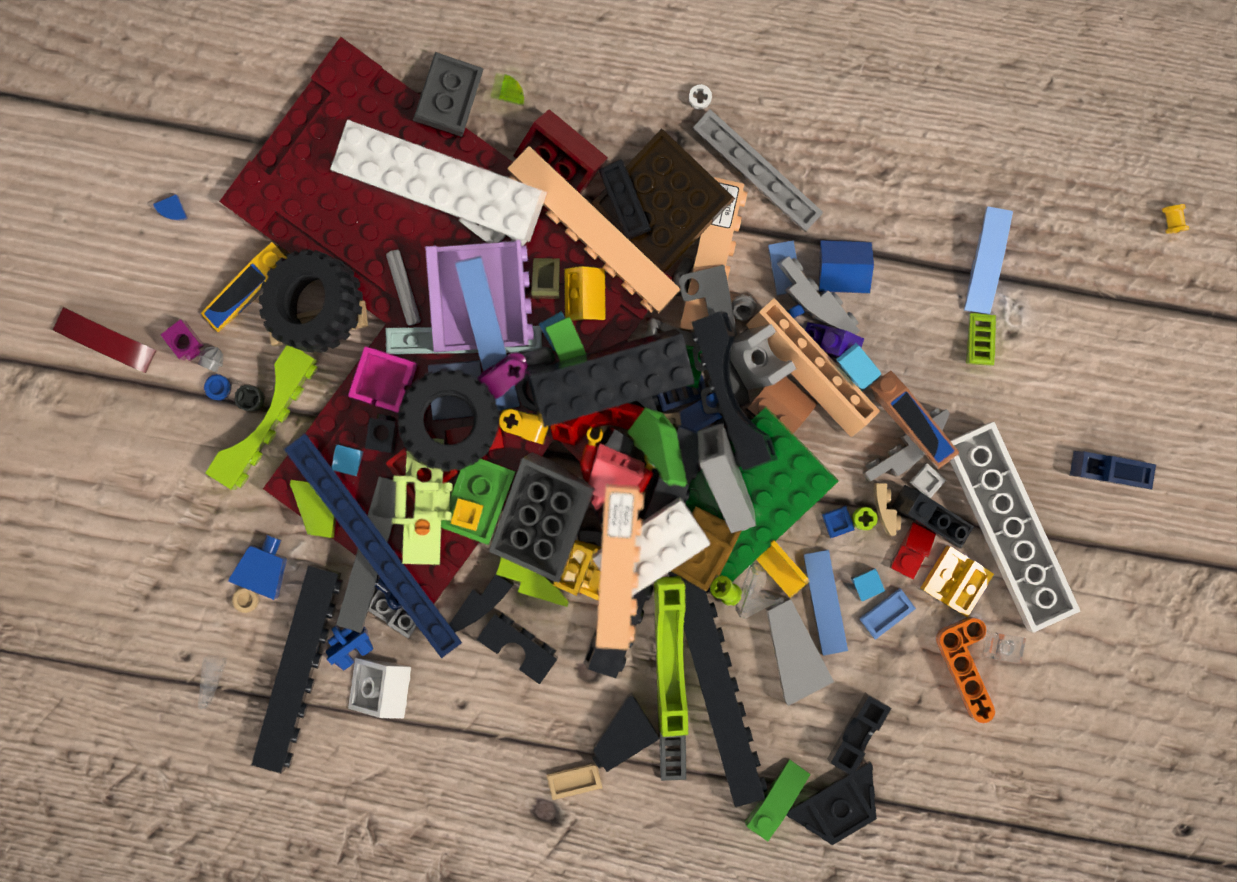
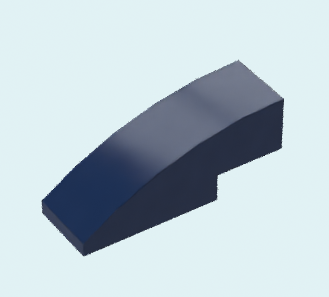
M1074 451L1070 476L1152 490L1156 464L1085 451Z

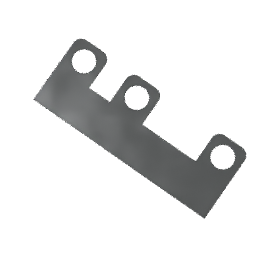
M725 265L682 275L679 279L683 300L692 301L705 297L708 315L719 311L727 312L735 336H738ZM690 278L696 279L699 284V290L694 295L687 294L684 288L685 282ZM699 344L695 345L692 352L696 369L698 371L708 370L699 362L698 353L701 348ZM730 360V380L738 404L740 406L750 403L748 390ZM710 387L704 388L701 391L703 410L706 414L718 412L717 407L711 408L706 403V396L712 391Z

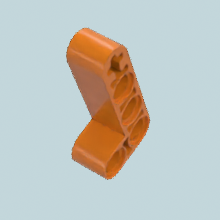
M968 617L939 630L936 635V642L968 714L979 723H988L995 716V708L967 646L983 639L987 629L984 622L980 619ZM976 622L979 627L978 632L974 636H969L967 627L970 623ZM953 633L955 636L954 644L948 647L945 646L943 642L945 635ZM963 656L966 660V665L963 669L956 670L954 661L956 658ZM970 680H974L977 685L975 691L966 693L965 684ZM974 699H978L980 705L986 707L983 710V716L976 713L979 711L977 702L973 701Z

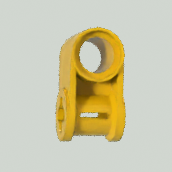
M509 409L504 411L499 418L500 427L504 431L521 436V438L544 444L549 426L544 427L539 422L537 415ZM514 414L515 420L519 421L518 425H513L511 429H508L507 423L503 422L504 417Z

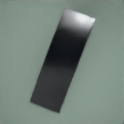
M495 574L483 593L475 588L471 591L449 625L454 632H457L478 621L505 597L514 584L503 576Z

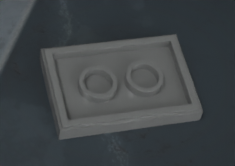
M435 52L413 121L462 137L484 68Z

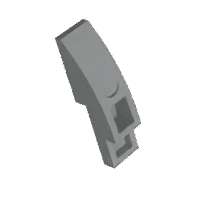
M787 256L777 263L792 283L785 291L795 303L801 304L805 312L829 327L847 330L853 334L860 332L856 326L859 324L852 313H846L841 307L843 302L835 292L830 293L829 290L818 294V286L811 278L806 279L801 272L804 269L796 258L791 259Z
M939 408L928 414L939 428L943 430L950 413L948 409L940 412ZM904 434L900 438L905 446L902 447L899 444L887 451L889 454L887 458L882 461L876 458L865 465L868 470L864 471L863 475L867 481L874 480L888 470H891L895 477L899 476L911 468L925 454L907 434Z

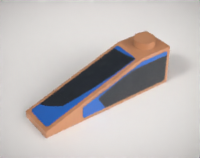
M891 370L871 385L875 400L938 469L959 454L956 447L918 400Z

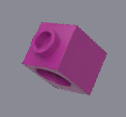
M182 319L160 334L177 358L183 361L186 359L191 361L201 353L199 349L204 346L189 324ZM187 335L190 341L189 345L185 349H181L179 339Z

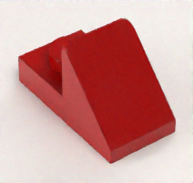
M912 522L889 568L914 580L924 558L930 555L936 534Z

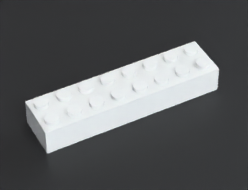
M347 120L330 169L530 242L547 194V192L350 120Z
M989 422L951 439V443L959 451V454L950 462L1027 631L1034 633L1080 612L1079 606L995 422Z

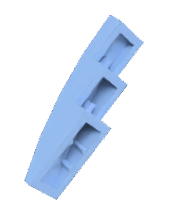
M986 207L976 256L972 263L964 311L990 315L1004 259L1013 211Z

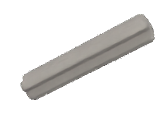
M399 250L386 253V257L408 325L421 322L401 253Z

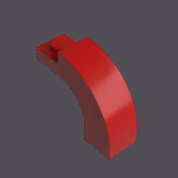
M626 403L551 425L553 439L575 446L590 427L593 429L604 425H614L629 430L643 412V407Z

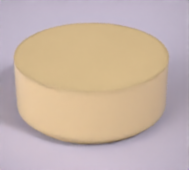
M243 587L239 588L233 595V606L239 612H251L259 604V594Z

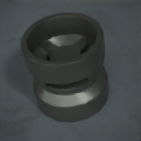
M244 385L237 389L234 399L240 409L253 412L263 406L265 397L259 388Z

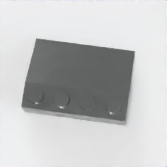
M532 452L523 457L489 552L559 583L595 488L556 462Z

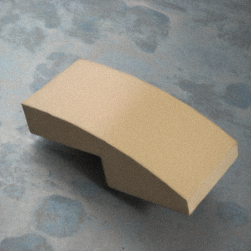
M874 483L875 505L881 524L887 535L896 536V530L901 528V516L897 515V510L886 509L887 504L891 503V489H887V484Z

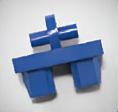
M335 625L332 627L334 636L328 640L331 647L325 650L328 656L327 661L331 665L335 663L344 671L354 663L349 652L356 648L364 656L373 650V645L365 626L360 633L347 628L341 630Z

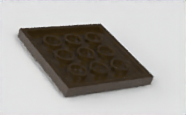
M662 128L626 166L651 227V231L629 241L663 273L680 258L735 200L714 177ZM605 188L591 204L624 235Z

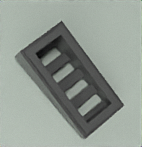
M659 730L661 781L686 780V735L663 737ZM680 745V748L665 749V746ZM669 756H680V759H667V760H666V757H669ZM681 766V770H666V767Z

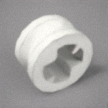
M705 85L694 86L689 93L691 106L698 110L709 106L712 99L710 89ZM698 91H703V96H706L707 100L703 99L702 103H697V98H693V94L697 95Z

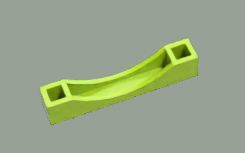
M286 345L274 364L276 376L275 392L265 418L246 439L230 448L219 451L205 474L230 490H236L237 487L242 488L249 478V475L246 473L251 465L255 467L263 455L260 451L265 443L269 445L277 433L274 429L279 422L283 423L290 413L288 407L293 400L297 401L304 391L302 385L306 379L310 380L318 369L316 363L318 360L302 350Z
M680 576L660 577L654 581L658 728L663 737L688 735V708L683 662L685 584Z

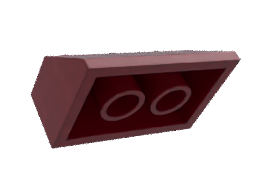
M550 109L534 121L513 155L517 159L530 146L579 194L599 172L598 169H601L608 159L605 154Z

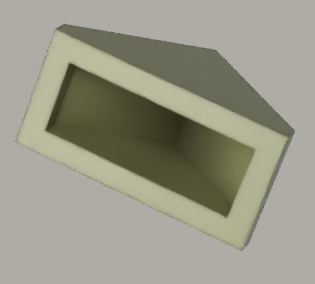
M534 258L533 299H559L560 260L558 258Z

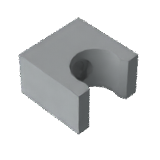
M772 324L747 329L735 337L730 360L747 390L774 385L796 370L791 360L782 361L771 351L768 338L776 332ZM752 354L754 355V358H755V362H754V363H753V361H752V359H751V355H752Z

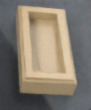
M595 762L546 775L552 800L603 788L598 766Z

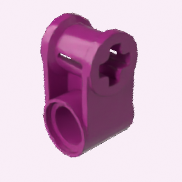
M512 352L495 365L487 368L480 374L477 380L481 384L484 382L489 387V392L491 395H494L496 400L524 378L527 360L521 353ZM510 365L516 367L517 365L520 366L519 370H517L516 368L510 369Z

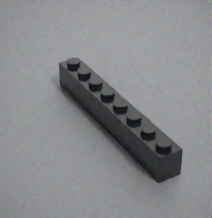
M308 565L251 766L281 774L286 768H290L294 753H290L292 744H297L301 733V728L297 727L300 718L304 719L307 712L308 704L304 702L307 693H312L315 684L312 674L314 668L318 669L321 663L322 654L319 653L321 643L325 644L329 635V629H326L328 618L333 619L336 610V604H333L335 594L339 595L342 589L343 580L340 579V572L315 565Z

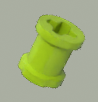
M867 507L856 509L851 518L853 525L860 530H871L878 520L877 514ZM864 511L871 518L870 521L866 522V526L858 520L859 516H863Z
M726 576L715 578L710 586L712 595L721 599L727 606L738 604L742 598L741 588L737 584H732V581Z

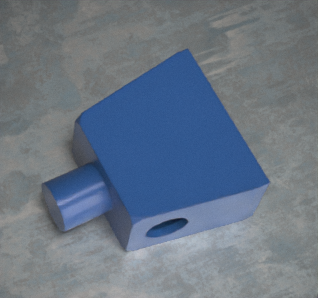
M267 535L262 548L250 545L228 582L270 599H278L287 562L286 557L276 554L281 539Z

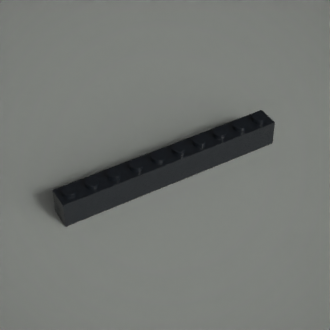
M673 423L677 433L687 484L684 487L665 483L660 478L661 473L656 468L643 502V509L640 510L637 520L644 521L678 497H681L684 503L687 502L690 493L688 487L691 480L696 478L699 470L697 465L699 461L698 431ZM652 583L632 596V599H637L636 615L630 616V625H634L635 628L643 619L645 601L651 598L653 592ZM596 627L583 663L588 670L617 678L618 673L622 672L625 667L627 649L596 647ZM629 641V648L632 647L634 642Z
M672 571L668 572L669 577L679 576ZM681 577L685 584L684 631L734 806L736 808L764 800L763 792L768 791L764 776H758L756 767L761 766L757 751L752 752L749 742L753 741L752 733L749 726L744 727L742 717L746 716L743 702H737L735 692H739L736 678H730L728 668L732 667L729 653H723L721 643L725 642L722 628H716L714 618L718 617L714 602L709 603L706 594L711 592L710 586L705 591Z

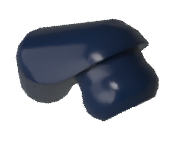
M379 576L375 587L384 593L387 605L391 609H400L402 607Z

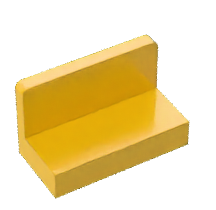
M575 267L565 269V318L570 317L571 321L605 320V270L603 268Z
M773 540L770 543L771 546L756 560L787 596L792 598L809 583V579L776 541Z

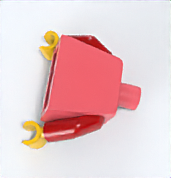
M590 427L587 430L589 442L585 444L580 466L583 479L595 488L591 502L597 507L605 504L606 484L638 486V493L644 492L653 475L652 470L655 468L648 463L646 454L644 463L602 444L596 447V443L602 439L603 433L600 429L599 437L593 439L590 437L592 429Z

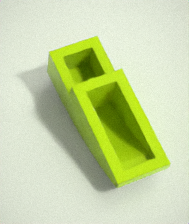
M501 557L496 575L521 582L518 590L519 593L568 607V598L558 587L553 586L554 583L549 578Z

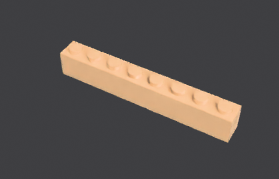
M530 146L507 168L511 174L509 179L547 192L543 203L549 210L546 213L547 216L556 224L562 222L567 227L565 230L566 234L575 242L578 239L586 245L584 248L585 252L594 260L599 257L605 263L603 266L604 270L613 278L618 275L624 281L621 284L623 288L631 295L636 292L643 299L640 303L650 313L655 310L659 314L680 292V288Z

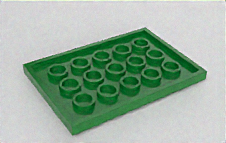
M767 406L751 421L759 429L770 435L778 460L746 471H742V468L739 467L755 510L756 526L741 531L720 576H726L732 582L771 546L770 543L773 540H778L839 482L826 466ZM730 442V445L734 453L736 452V450L734 448L733 442ZM701 469L698 471L696 478L690 482L688 487L690 493L685 505L691 514L695 507H698L726 521L704 471Z

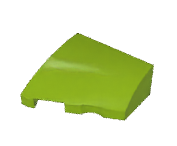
M291 480L290 485L307 534L334 538L336 527L334 515L309 482Z

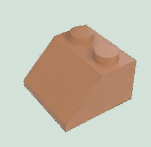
M785 376L774 385L764 387L745 410L755 417L767 406L794 434L816 407L817 403Z

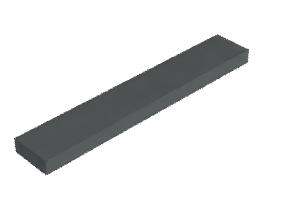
M379 476L368 517L384 539L389 542L393 528L392 518H395L396 482ZM359 549L336 625L361 633L379 575Z

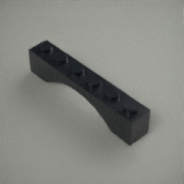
M719 311L693 321L692 337L701 348L700 360L703 367L708 369L710 375L708 383L712 392L717 395L719 401L717 409L720 416L725 418L727 424L725 431L729 441L733 442L736 450L734 452V459L737 466L741 467L742 471H746L778 460L770 435L759 429L746 416L734 395L730 380V357L736 336L728 313Z

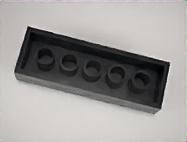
M677 329L526 371L538 419L544 427L694 384L684 337Z

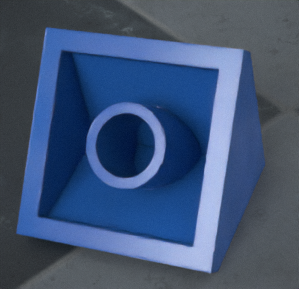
M820 241L819 292L829 290L830 292L870 294L874 269L872 242Z

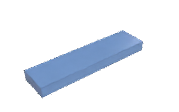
M829 550L803 554L822 655L846 652L848 647Z

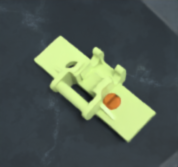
M433 439L438 443L444 444V439ZM408 451L406 455V476H393V482H396L395 518H392V524H404L403 564L440 565L441 520H451L449 507L452 483H443L442 470L426 467L427 465L422 462L419 463ZM424 467L432 472V478L425 483L417 479L418 470ZM406 483H415L416 498L413 519H405Z

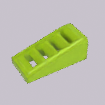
M970 313L966 364L994 366L996 315ZM976 321L989 322V327L975 326ZM975 331L988 332V337L975 336ZM975 341L988 342L987 347L975 346ZM975 351L987 352V357L975 356Z

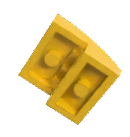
M575 540L562 578L559 583L554 582L553 586L576 596L580 592L599 601L601 571L593 561V554L602 547Z
M946 545L920 589L968 618L994 576V573L951 546Z

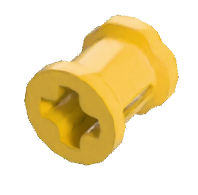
M1185 204L1162 208V212L1166 215L1168 226L1165 230L1166 234L1189 230L1184 217Z

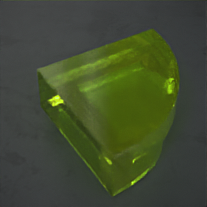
M505 74L499 100L524 106L525 99L521 85L513 77Z

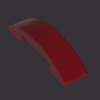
M65 307L62 308L53 328V331L144 373L147 372L157 351Z

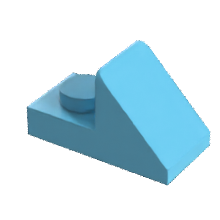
M857 343L836 359L844 373L862 392L880 378V370Z

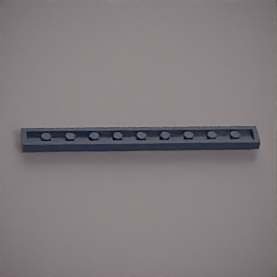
M306 433L284 449L441 659L462 644L460 638Z

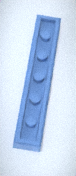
M482 256L456 261L455 265L483 371L505 358L507 353ZM515 385L496 399V406L499 411L520 406Z

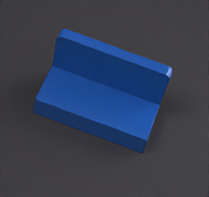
M716 393L706 397V403L711 408L717 407V403H719ZM702 400L679 412L681 426L695 431H699L722 418L719 412L706 414L703 410Z

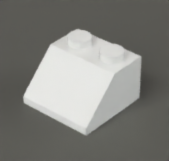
M355 658L348 709L378 718H404L411 667L391 662Z

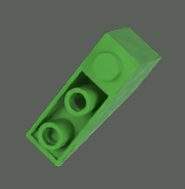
M645 408L628 431L634 439V445L646 454L648 463L657 468L661 473L660 478L665 483L685 487L687 481L676 429L663 413Z

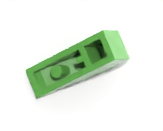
M789 759L768 788V791L765 792V799L758 802L746 819V826L768 842L784 820L811 774Z

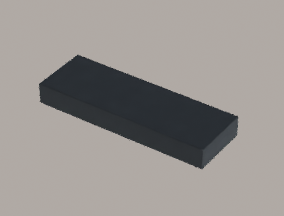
M620 159L598 169L625 237L631 240L651 231L624 161Z

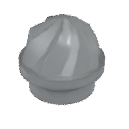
M745 294L737 296L732 301L733 314L739 320L750 319L757 309L755 300Z
M207 347L198 356L200 358L198 365L217 372L219 366H223V354L218 347Z

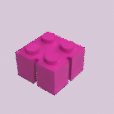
M364 347L348 396L375 405L377 400V406L398 412L406 392L404 390L405 385L411 387L418 364Z

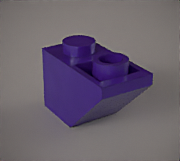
M810 322L807 323L805 329L824 352L834 358L840 357L855 343L862 348L864 338L843 329Z

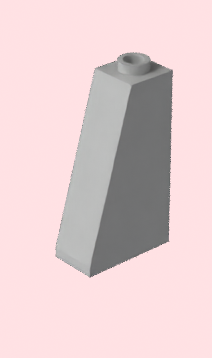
M723 424L698 431L699 462L730 532L743 531L756 526L755 510L740 469L735 462L734 453Z
M781 596L769 603L771 607L766 609L783 698L789 706L834 681L790 598L784 599Z

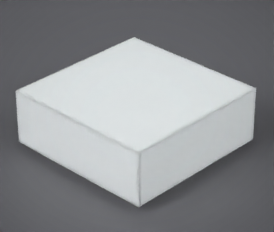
M926 463L909 483L918 491L931 498L946 480Z

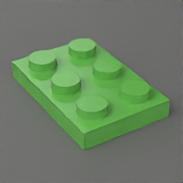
M480 459L474 465L460 470L450 497L449 512H451V520L458 498L483 505L477 531L451 524V520H442L441 528L489 545L516 472Z

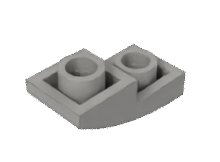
M379 589L374 592L368 611L409 639L417 627L403 607L398 610L391 609L387 605L384 593Z

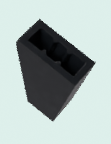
M632 693L627 695L593 747L595 754L592 755L594 762L599 769L604 767L606 772L659 740V735Z

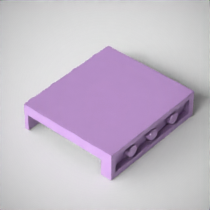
M521 240L447 247H426L434 352L478 349L455 265L456 261L482 256L505 347L529 345V340L534 339L533 324H528L527 314L532 313L531 298H526L525 288L530 287L529 272H524L523 261H528L527 246H522Z

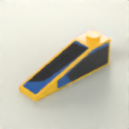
M271 242L201 312V315L219 333L263 293L261 285L269 277L266 274L270 268H276L277 265L275 263L279 259H288L287 256L276 244Z

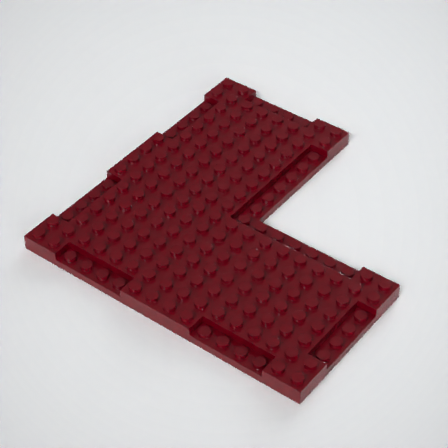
M340 37L310 77L312 79L252 162L249 160L219 202L289 253L294 251L300 253L304 249L317 250L344 262V265L350 267L354 272V277L358 278L360 282V287L357 289L363 294L366 309L386 323L368 348L386 353V328L432 327L426 247L487 244V242L459 221L460 217L330 170L347 120L509 178L511 175L507 168L513 161L466 127L461 137L413 121L421 96L384 70L377 62ZM544 205L541 208L530 242L527 241L524 246H527L528 261H523L524 272H529L530 287L525 288L526 298H531L532 313L527 314L528 324H533V326H539L541 322L559 312H562L565 317V269L575 267L603 268L605 265L599 257L594 260L585 252L584 248L586 245L578 239L575 242L565 232L567 227L562 222L556 224L547 216L546 213L549 210ZM506 235L501 242H510L512 239ZM393 250H399L420 315L421 322L414 325H408L386 257V253ZM534 258H558L560 260L559 299H533ZM606 271L605 320L572 321L586 354L606 349L619 342L628 340L649 312L640 303L643 299L636 292L631 295L621 285L624 281L618 275L613 278ZM664 273L670 280H672L671 276ZM542 331V347L545 346L552 349ZM552 349V352L555 354V360L551 364L560 362L556 352ZM479 353L390 354L418 364L412 383L428 373V365L480 360ZM359 359L306 431V435L331 468L336 444L363 451L357 476L333 471L368 516L379 476L392 480L393 476H395L386 465V462L404 449L405 446L400 437L398 426L394 453L365 449L369 419L377 418V414L393 416L392 421L398 422V412L377 406V400L375 405L348 396L360 362ZM480 360L481 373H483L484 371ZM510 365L511 369L516 368L517 370H519L518 366L514 367ZM527 381L526 394L534 402L529 381ZM405 385L404 390H409L410 386ZM520 400V406L509 408L511 410H517L526 414L531 413L537 415V412L530 411L528 408L522 405ZM430 403L425 410L423 423L426 432L431 430L437 439H444V444L447 445L445 430L473 426V416L433 420ZM509 409L499 411V418L504 411ZM514 414L504 417L503 422L507 423L508 429H511L513 425L517 426L519 422L515 420ZM382 425L376 429V437L379 440H385L388 437L389 431L386 426ZM551 426L548 427L544 444L523 439L521 436L508 433L501 428L504 448L489 450L481 458L516 472L502 511L505 508L522 458L532 452L543 457L554 442ZM287 455L263 490L301 517L290 482L291 480L308 481ZM459 473L455 475L452 479H450L448 482H446L452 483V491H450V497L453 492ZM406 491L405 519H413L415 502ZM336 519L335 534L332 539L356 556L358 547ZM393 524L388 544L403 562L404 524ZM441 528L440 565H404L433 604H435L480 542Z

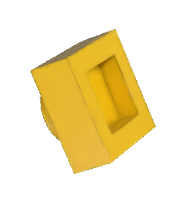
M458 498L451 524L477 531L484 506Z

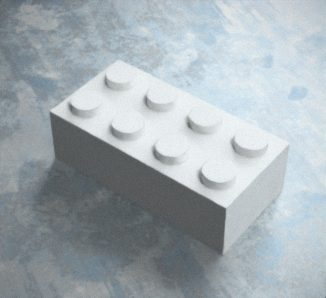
M678 497L642 521L641 536L635 537V546H640L639 562H634L633 573H638V588L632 589V596L710 545L709 539L681 497ZM602 548L593 554V561L600 571Z

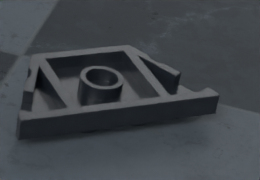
M868 761L858 767L853 776L847 774L791 807L787 817L795 820L831 845L836 844L877 819L872 773L873 765Z

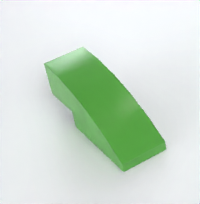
M570 317L545 327L559 361L586 354Z

